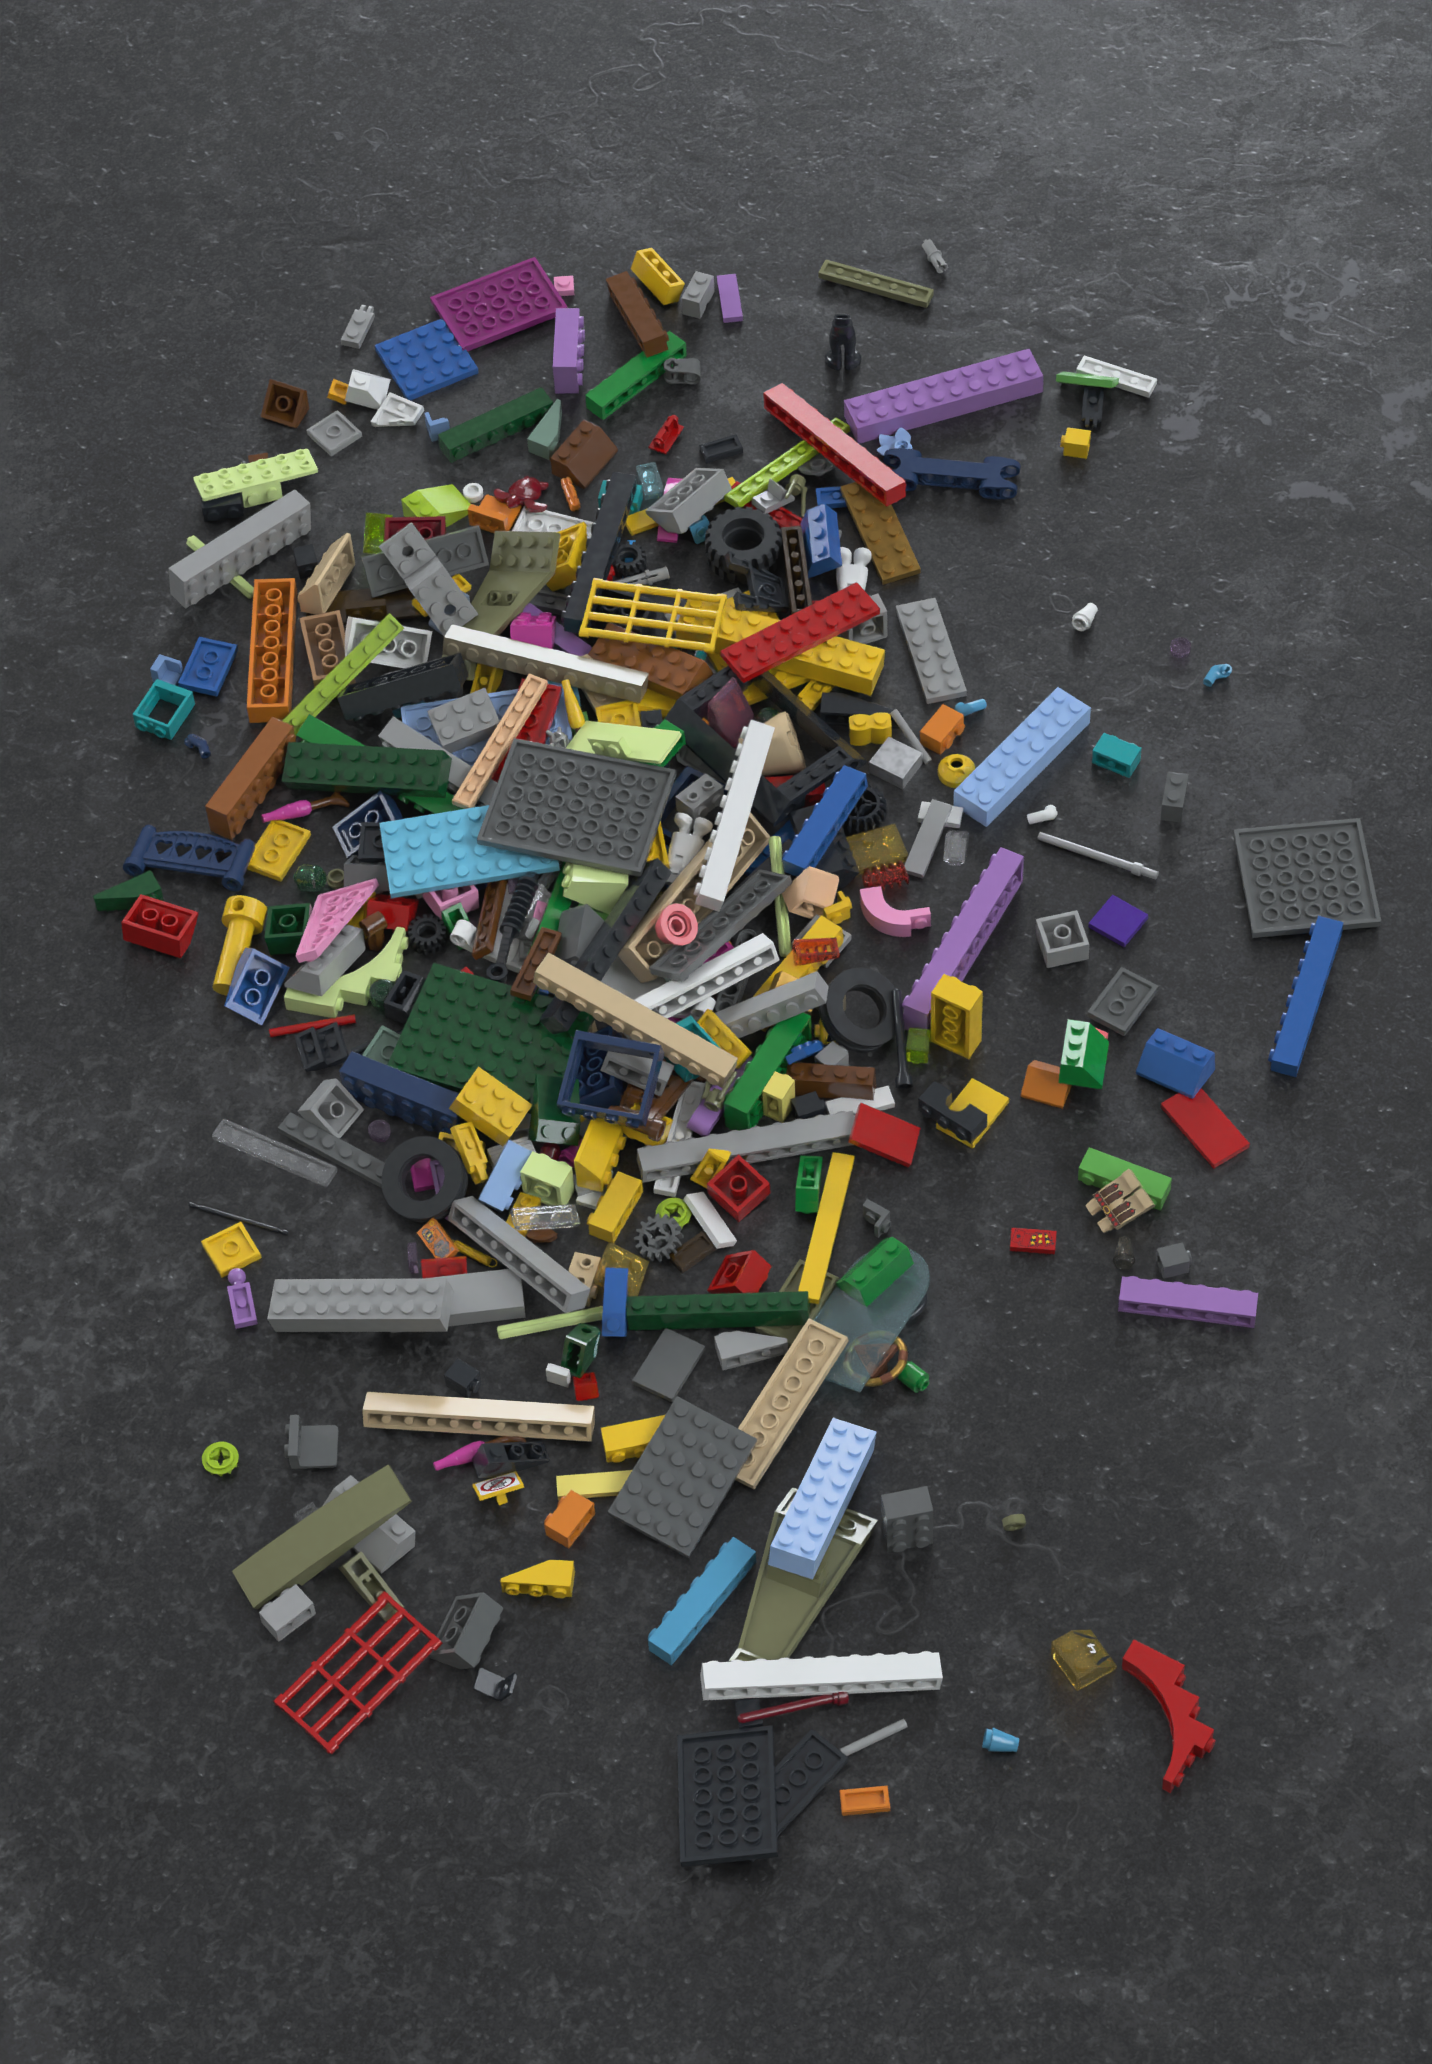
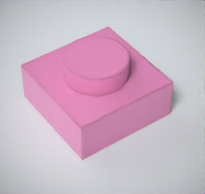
M573 276L554 277V287L560 296L574 295Z

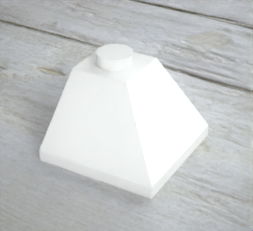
M353 369L345 401L378 410L386 399L391 379Z

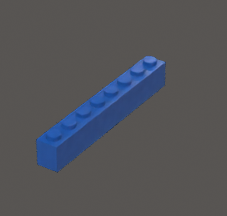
M1318 916L1316 923L1311 924L1309 935L1312 937L1310 941L1306 940L1303 953L1306 955L1304 959H1300L1297 971H1300L1299 977H1294L1292 984L1294 993L1293 995H1288L1286 1007L1289 1008L1287 1013L1283 1012L1280 1025L1283 1027L1281 1031L1277 1030L1274 1043L1277 1045L1275 1049H1271L1268 1061L1272 1062L1271 1071L1297 1077L1342 936L1344 922Z

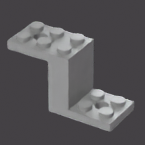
M412 522L379 546L443 636L446 635L451 625L462 627L478 615ZM405 546L413 548L411 555L404 556L402 554ZM452 604L455 606V611L448 615L444 612V609L447 605Z

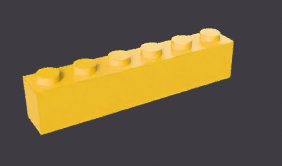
M821 915L753 997L769 991L775 974L781 971L798 979L818 971L822 964L828 962L835 948L838 949L842 945L844 940L842 928ZM775 1024L761 1030L766 1032L769 1027H773Z

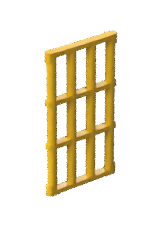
M593 578L579 636L622 640L627 643L637 642L661 645L666 648L676 647L700 650L705 653L714 654L727 595L643 586L642 584L619 583ZM597 588L633 592L635 596L632 601L595 596ZM649 594L675 598L674 606L640 602V595ZM681 599L720 603L718 611L679 606ZM593 604L630 608L631 611L628 617L591 612ZM637 609L672 614L670 622L635 617ZM677 615L716 619L714 627L675 622ZM589 620L626 624L627 627L624 633L587 628ZM633 625L668 630L666 638L631 633ZM673 631L712 635L710 643L671 639Z

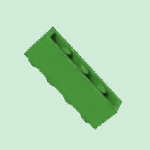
M1090 1147L1088 1148L1079 1166L1078 1180L1086 1185H1093L1102 1189L1121 1176L1123 1172L1131 1169L1143 1186L1142 1188L1145 1189L1155 1204L1153 1208L1161 1211L1171 1190L1172 1178Z

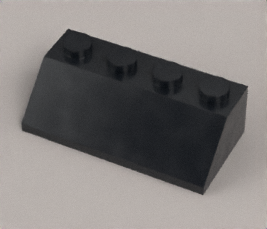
M815 805L792 811L788 814L795 835H799L804 821L810 818ZM843 827L840 828L815 867L816 869L837 875L839 877L838 887L845 888L859 874Z

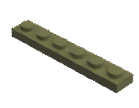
M830 260L824 261L818 273L819 278L924 308L928 307L934 295V289Z

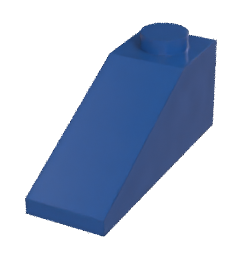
M605 1268L602 1336H627L628 1268Z

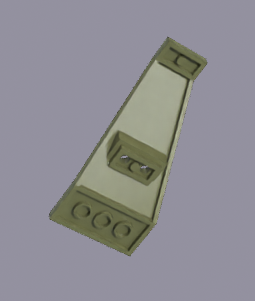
M495 531L490 569L471 603L478 615L462 627L499 636L516 616L523 612L525 606L555 574L561 534L557 532ZM464 660L469 674L466 680L474 681L476 662Z
M792 1487L775 1510L740 1643L729 1662L733 1660L755 1661L757 1659L778 1660L780 1658H790L853 1560L875 1530L878 1520L846 1508L813 1579L768 1565L770 1546L798 1489Z

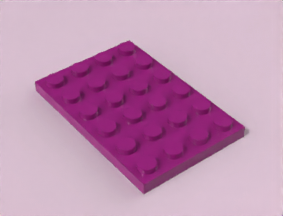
M535 257L430 297L431 304L440 318L445 321L457 343L462 347V351L465 349L470 351L555 318L556 308H568Z

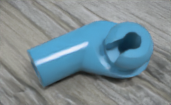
M1229 664L1211 667L1203 683L1206 686H1212L1216 679L1228 677L1232 672V667Z
M984 699L967 704L959 702L955 705V710L967 716L985 709L987 704Z

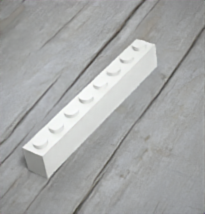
M762 933L702 964L686 980L682 982L671 980L634 1000L668 1019L778 962L779 957L774 943Z

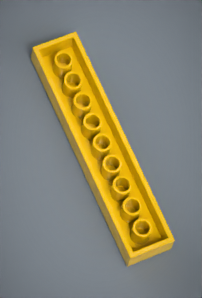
M688 599L684 607L718 611L719 603ZM725 605L714 652L720 653L721 650L780 620L744 610H736ZM680 615L677 623L714 627L716 619ZM676 631V639L711 642L712 635ZM835 636L774 667V669L871 696L884 666L885 650Z

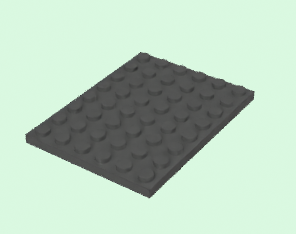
M514 738L478 834L477 844L640 877L676 777V770Z

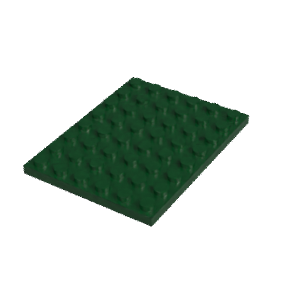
M433 963L387 1065L459 1093L479 1066L532 1104L536 1074L564 1077L576 1030L590 1032L595 1018L591 1014L581 1011L568 1031L553 1035L539 1021L553 998L535 993L531 1001L510 995L512 988L510 985ZM532 1107L527 1113L531 1114Z

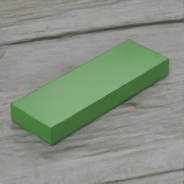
M1072 372L1056 374V381L1060 383L1113 388L1119 385V378Z

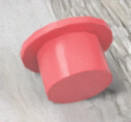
M675 903L668 905L662 911L655 924V931L657 937L665 944L683 946L695 939L698 932V922L690 908L683 904Z

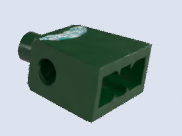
M580 1323L565 1337L561 1367L569 1369L570 1375L581 1378L595 1359L601 1331L598 1327Z

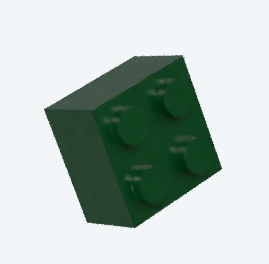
M310 903L268 906L265 941L270 955L297 953L312 913Z

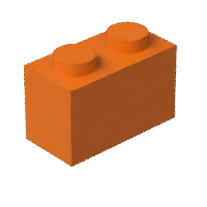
M942 704L921 729V745L941 755L945 749L951 747L954 738L962 734L965 728L964 715Z
M570 1490L567 1496L561 1497L554 1513H550L546 1517L544 1522L546 1536L569 1549L595 1515L594 1503Z

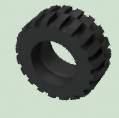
M736 507L735 510L730 511L729 509L724 511L723 515L719 514L714 518V521H711L706 530L705 547L707 563L716 575L719 574L720 578L724 580L729 579V582L735 584L736 582L747 584L746 574L727 569L725 555L728 551L735 553L734 557L741 561L744 559L750 561L752 567L759 571L763 568L770 573H774L777 566L781 563L782 532L779 524L768 513L764 514V511L760 509L753 510L752 507H746V509ZM741 540H749L759 544L757 547L746 551L735 550L729 547L732 543Z

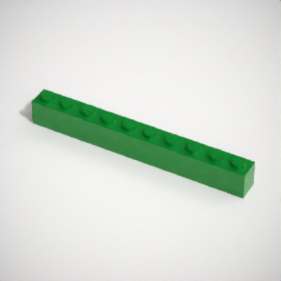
M310 714L296 734L302 740L301 743L365 746ZM446 792V798L399 795L397 799L407 805L409 802L413 803V808L423 814L425 811L430 814L463 809L452 804L454 796Z

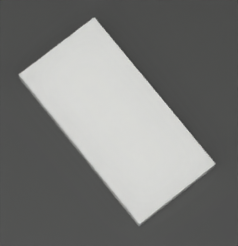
M524 506L512 531L559 532L585 522L588 538L592 535L591 527L593 522L547 510L533 513L527 511Z

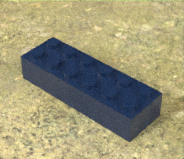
M353 1051L339 1071L342 1085L355 1100L364 1103L370 1108L380 1109L387 1115L397 1116L407 1123L417 1124L427 1131H434L439 1134L440 1132L452 1134L450 1128L467 1123L466 1120L449 1109L459 1095L458 1093Z

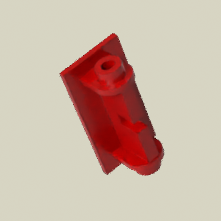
M676 415L667 418L649 445V449L667 454L684 426L678 424V417Z

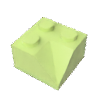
M532 1151L520 1171L523 1193L541 1198V1203L563 1211L575 1191L572 1167L566 1162H558L546 1154H538Z

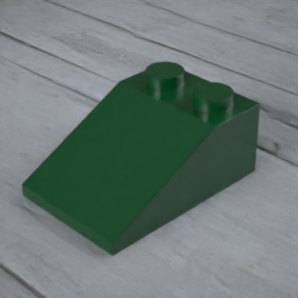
M536 1074L528 1140L578 1146L581 1125L580 1115H564L557 1106L564 1077ZM579 1079L575 1081L570 1100L571 1103L580 1104Z

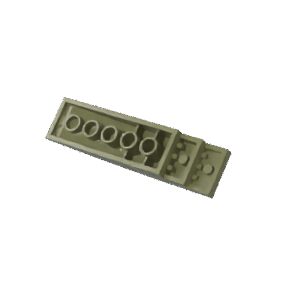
M386 1465L291 1527L232 1572L253 1608L258 1610L273 1597H280V1594L285 1589L292 1588L297 1584L304 1585L405 1508L412 1500L392 1468Z

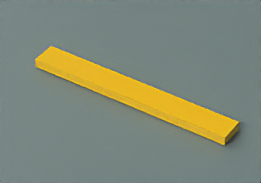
M835 1152L832 1154L798 1290L808 1291L810 1303H820L855 1156Z

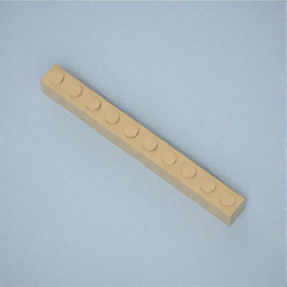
M549 952L535 971L533 983L540 989L548 990L555 994L558 999L566 1000L578 1010L585 1011L596 1020L603 1021L612 1026L617 1032H623L630 1036L632 1040L661 1045L665 1052L664 1056L669 1058L671 1062L682 1065L692 1074L700 1075L712 1085L723 1088L736 1068L737 1057Z
M367 1392L363 1406L364 1427L592 1441L595 1414L594 1406Z

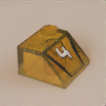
M1072 1630L1052 1641L1051 1655L1077 1691L1117 1669V1665L1091 1630Z

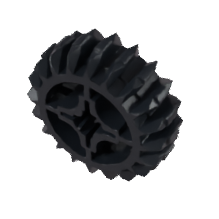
M868 784V787L842 825L844 830L847 829L848 834L855 831L856 835L859 832H863L866 835L867 830L874 832L875 827L880 828L882 822H885L886 813L888 812L886 807L887 801L883 793L878 792L877 787L871 789L870 784Z

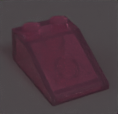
M732 677L708 703L709 726L735 749L739 744L738 739L741 736L743 727H748L750 720H754V713L737 680Z

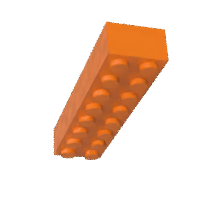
M295 578L254 579L247 712L250 723L269 722L272 717L282 721L291 712L298 595Z

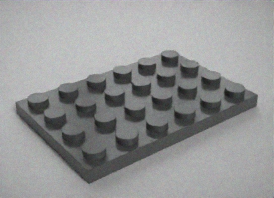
M677 1396L608 1510V1515L689 1559L754 1449L757 1439Z

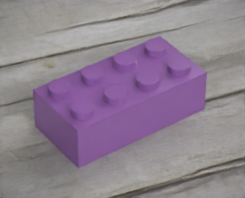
M556 308L553 352L555 394L579 393V385H583V374L580 372L584 369V362L581 359L584 356V344L581 343L585 341V330H581V328H584V316H580L579 308Z

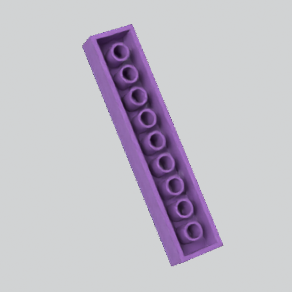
M1030 349L844 400V417L848 425H850L856 442L860 444L878 439L880 434H896L899 428L910 430L1043 392V374Z
M1000 847L997 854L992 855L989 867L981 873L980 882L978 885L973 886L969 900L963 902L961 913L959 916L954 917L950 931L944 933L941 940L942 944L939 948H935L931 962L925 964L920 980L917 979L914 982L912 993L910 996L907 995L903 1001L905 1030L928 1039L931 1034L932 990L943 974L956 977L961 982L963 981L1023 882L1024 856Z

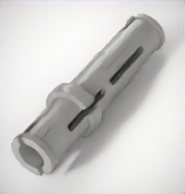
M665 566L652 571L645 570L644 573L613 582L635 585L648 584V586H651L654 582L669 579L670 576Z

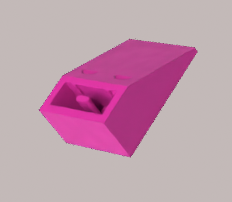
M521 612L510 625V639L553 649L557 617L552 616V613L549 612L539 613V616H531L529 612Z

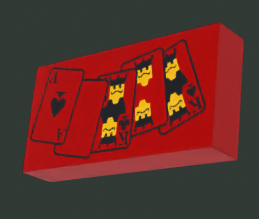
M1012 1228L1010 1251L1055 1254L1057 1231Z

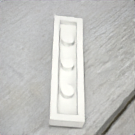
M1083 356L1076 369V373L1119 378V385L1115 387L1148 398L1157 384L1156 378L1087 356Z

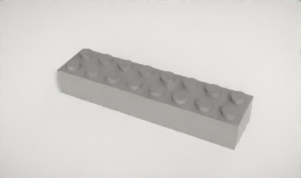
M293 490L169 567L170 594L184 608H188L208 594H212L219 587L228 584L235 576L244 574L248 569L260 564L262 560L270 555H274L281 548L290 545L302 535H306L311 530L310 503L300 493Z
M447 1278L275 1279L267 1320L275 1332H447L454 1291Z

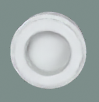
M477 483L467 484L463 489V496L470 503H476L483 498V488Z

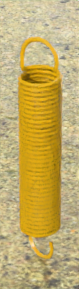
M458 1240L454 1242L462 1254L486 1266L495 1267L489 1265L493 1259L490 1256Z

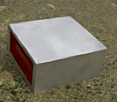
M888 737L869 761V773L903 789L922 765L923 753Z

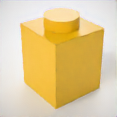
M1067 428L1066 435L1061 437L1060 447H1064L1063 456L1087 459L1091 431Z

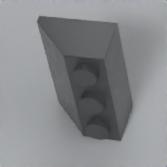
M352 855L344 863V887L376 878L379 883L375 890L376 894L390 891L386 863H359L358 855Z
M484 1592L456 1596L436 1636L443 1644L436 1651L433 1650L428 1657L458 1669L475 1668L481 1659L480 1655L484 1647L490 1641V1635L494 1626L500 1620L503 1607Z

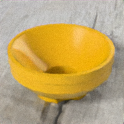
M948 755L939 763V780L948 787L957 788L975 770V765L965 755ZM960 761L963 765L959 768H954L951 766V763Z

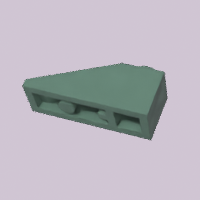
M557 399L527 438L528 451L547 460H550L560 447L561 400Z

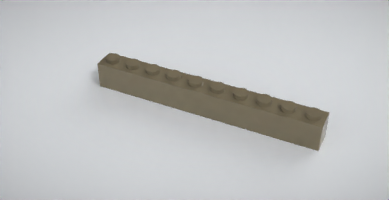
M451 625L444 636V655L449 656L461 652L464 660L524 675L532 674L562 684L561 681L569 679L570 685L573 687L637 703L641 702L647 691L649 676L647 672L456 625Z

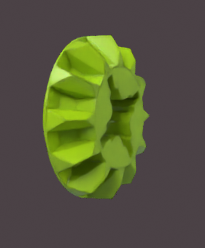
M668 1198L662 1201L656 1209V1214L659 1213L661 1218L665 1214L670 1217V1213L673 1214L676 1211L678 1217L674 1216L673 1218H675L681 1228L685 1224H689L692 1216L691 1210L684 1200L680 1198Z
M227 1442L211 1444L202 1455V1463L205 1470L209 1471L211 1475L218 1474L220 1476L225 1473L231 1474L232 1469L237 1467L239 1459L237 1449ZM220 1453H222L225 1459L222 1465H219L217 1461Z

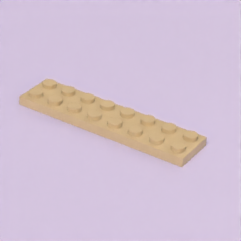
M808 1318L738 1428L755 1437L757 1443L735 1479L736 1481L752 1489L756 1488L847 1345L848 1337Z

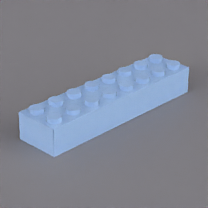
M1057 687L954 790V806L963 807L965 814L987 827L1090 723L1091 707Z
M835 1418L832 1419L770 1546L768 1565L806 1578H814L872 1456L876 1431Z

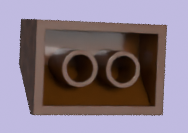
M583 420L550 458L552 474L560 478L570 477L572 484L586 489L616 454L618 448L599 426Z

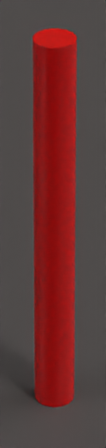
M355 1014L269 1029L270 1037L299 1033L311 1027H315L317 1030L334 1022H337L339 1025L356 1023Z

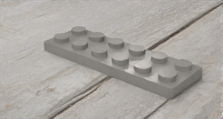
M936 598L897 605L896 613L926 704L967 696V690Z

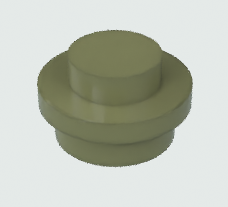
M341 869L331 870L326 878L328 886L333 889L343 888L344 871Z

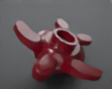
M525 476L513 483L508 492L498 488L495 489L494 497L499 502H507V506L510 509L521 505L522 507L525 506L529 512H543L547 509V505L537 503L534 500L541 496V490L548 488V483L539 482L534 477Z

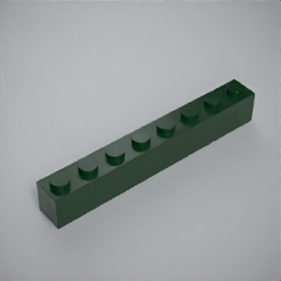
M808 1291L627 1296L626 1316L629 1330L805 1325L808 1318H810V1301Z

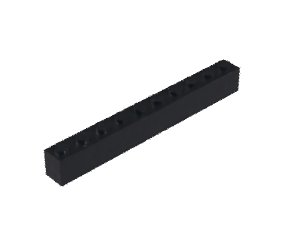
M613 472L611 479H608L606 482V494L603 493L601 497L602 506L597 509L596 522H593L591 527L592 535L587 538L586 542L587 550L582 553V564L577 567L576 581L573 580L571 586L572 594L571 596L568 595L566 600L567 609L562 611L561 622L564 623V631L579 634L593 578L607 581L637 491L636 475ZM597 588L595 596H602L604 589ZM593 604L591 612H596L598 604ZM593 620L588 621L587 628H591Z
M658 858L646 862L640 877L634 876L574 966L575 968L599 981L602 980L672 874ZM555 996L539 1021L555 1035L568 1031L581 1011L575 1008L573 1004L566 1000H560Z

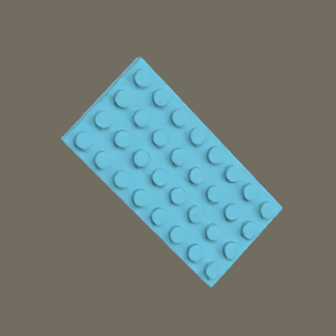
M489 805L379 823L391 898L525 876L527 872L542 874L560 871L559 862L554 859L477 844V837Z

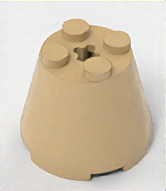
M786 712L779 713L763 723L775 727L761 774L763 776L795 774L806 768L805 759L789 714ZM739 738V739H738V740H739V743L742 744V743H743V739H742V738Z

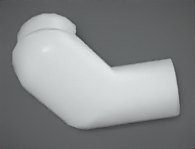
M1048 805L1045 807V810L1027 814L1029 824L1054 820L1058 813L1055 806Z

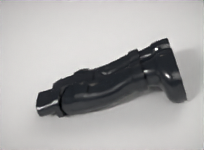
M836 314L832 321L829 335L830 351L825 355V362L828 367L840 370L842 367L841 345H844L845 370H852L861 363V354L855 350L856 334L853 322L849 314Z

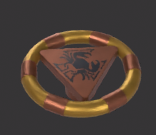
M878 1331L867 1333L857 1338L846 1350L843 1358L844 1372L852 1382L860 1386L875 1387L884 1385L894 1380L905 1368L908 1358L907 1347L901 1338L890 1332ZM874 1340H885L892 1343L890 1345L863 1346ZM899 1350L897 1365L890 1372L886 1373L888 1369L887 1363ZM855 1352L870 1378H865L853 1371L852 1360Z

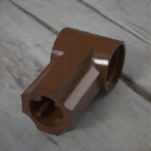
M377 911L359 922V926L363 929L365 936V946L369 951H379L383 948L384 929L388 926L384 916Z

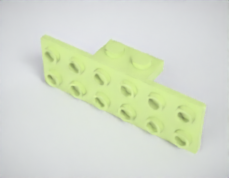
M299 449L295 452L279 454L275 457L259 459L255 462L240 464L227 469L223 468L211 473H203L195 476L194 482L203 501L241 492L243 506L247 508L282 498L280 482L318 473V468L309 450Z
M585 721V724L579 729L566 748L623 760L661 764L682 734L680 731Z

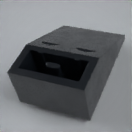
M403 970L384 1001L386 1017L406 1024L426 979Z

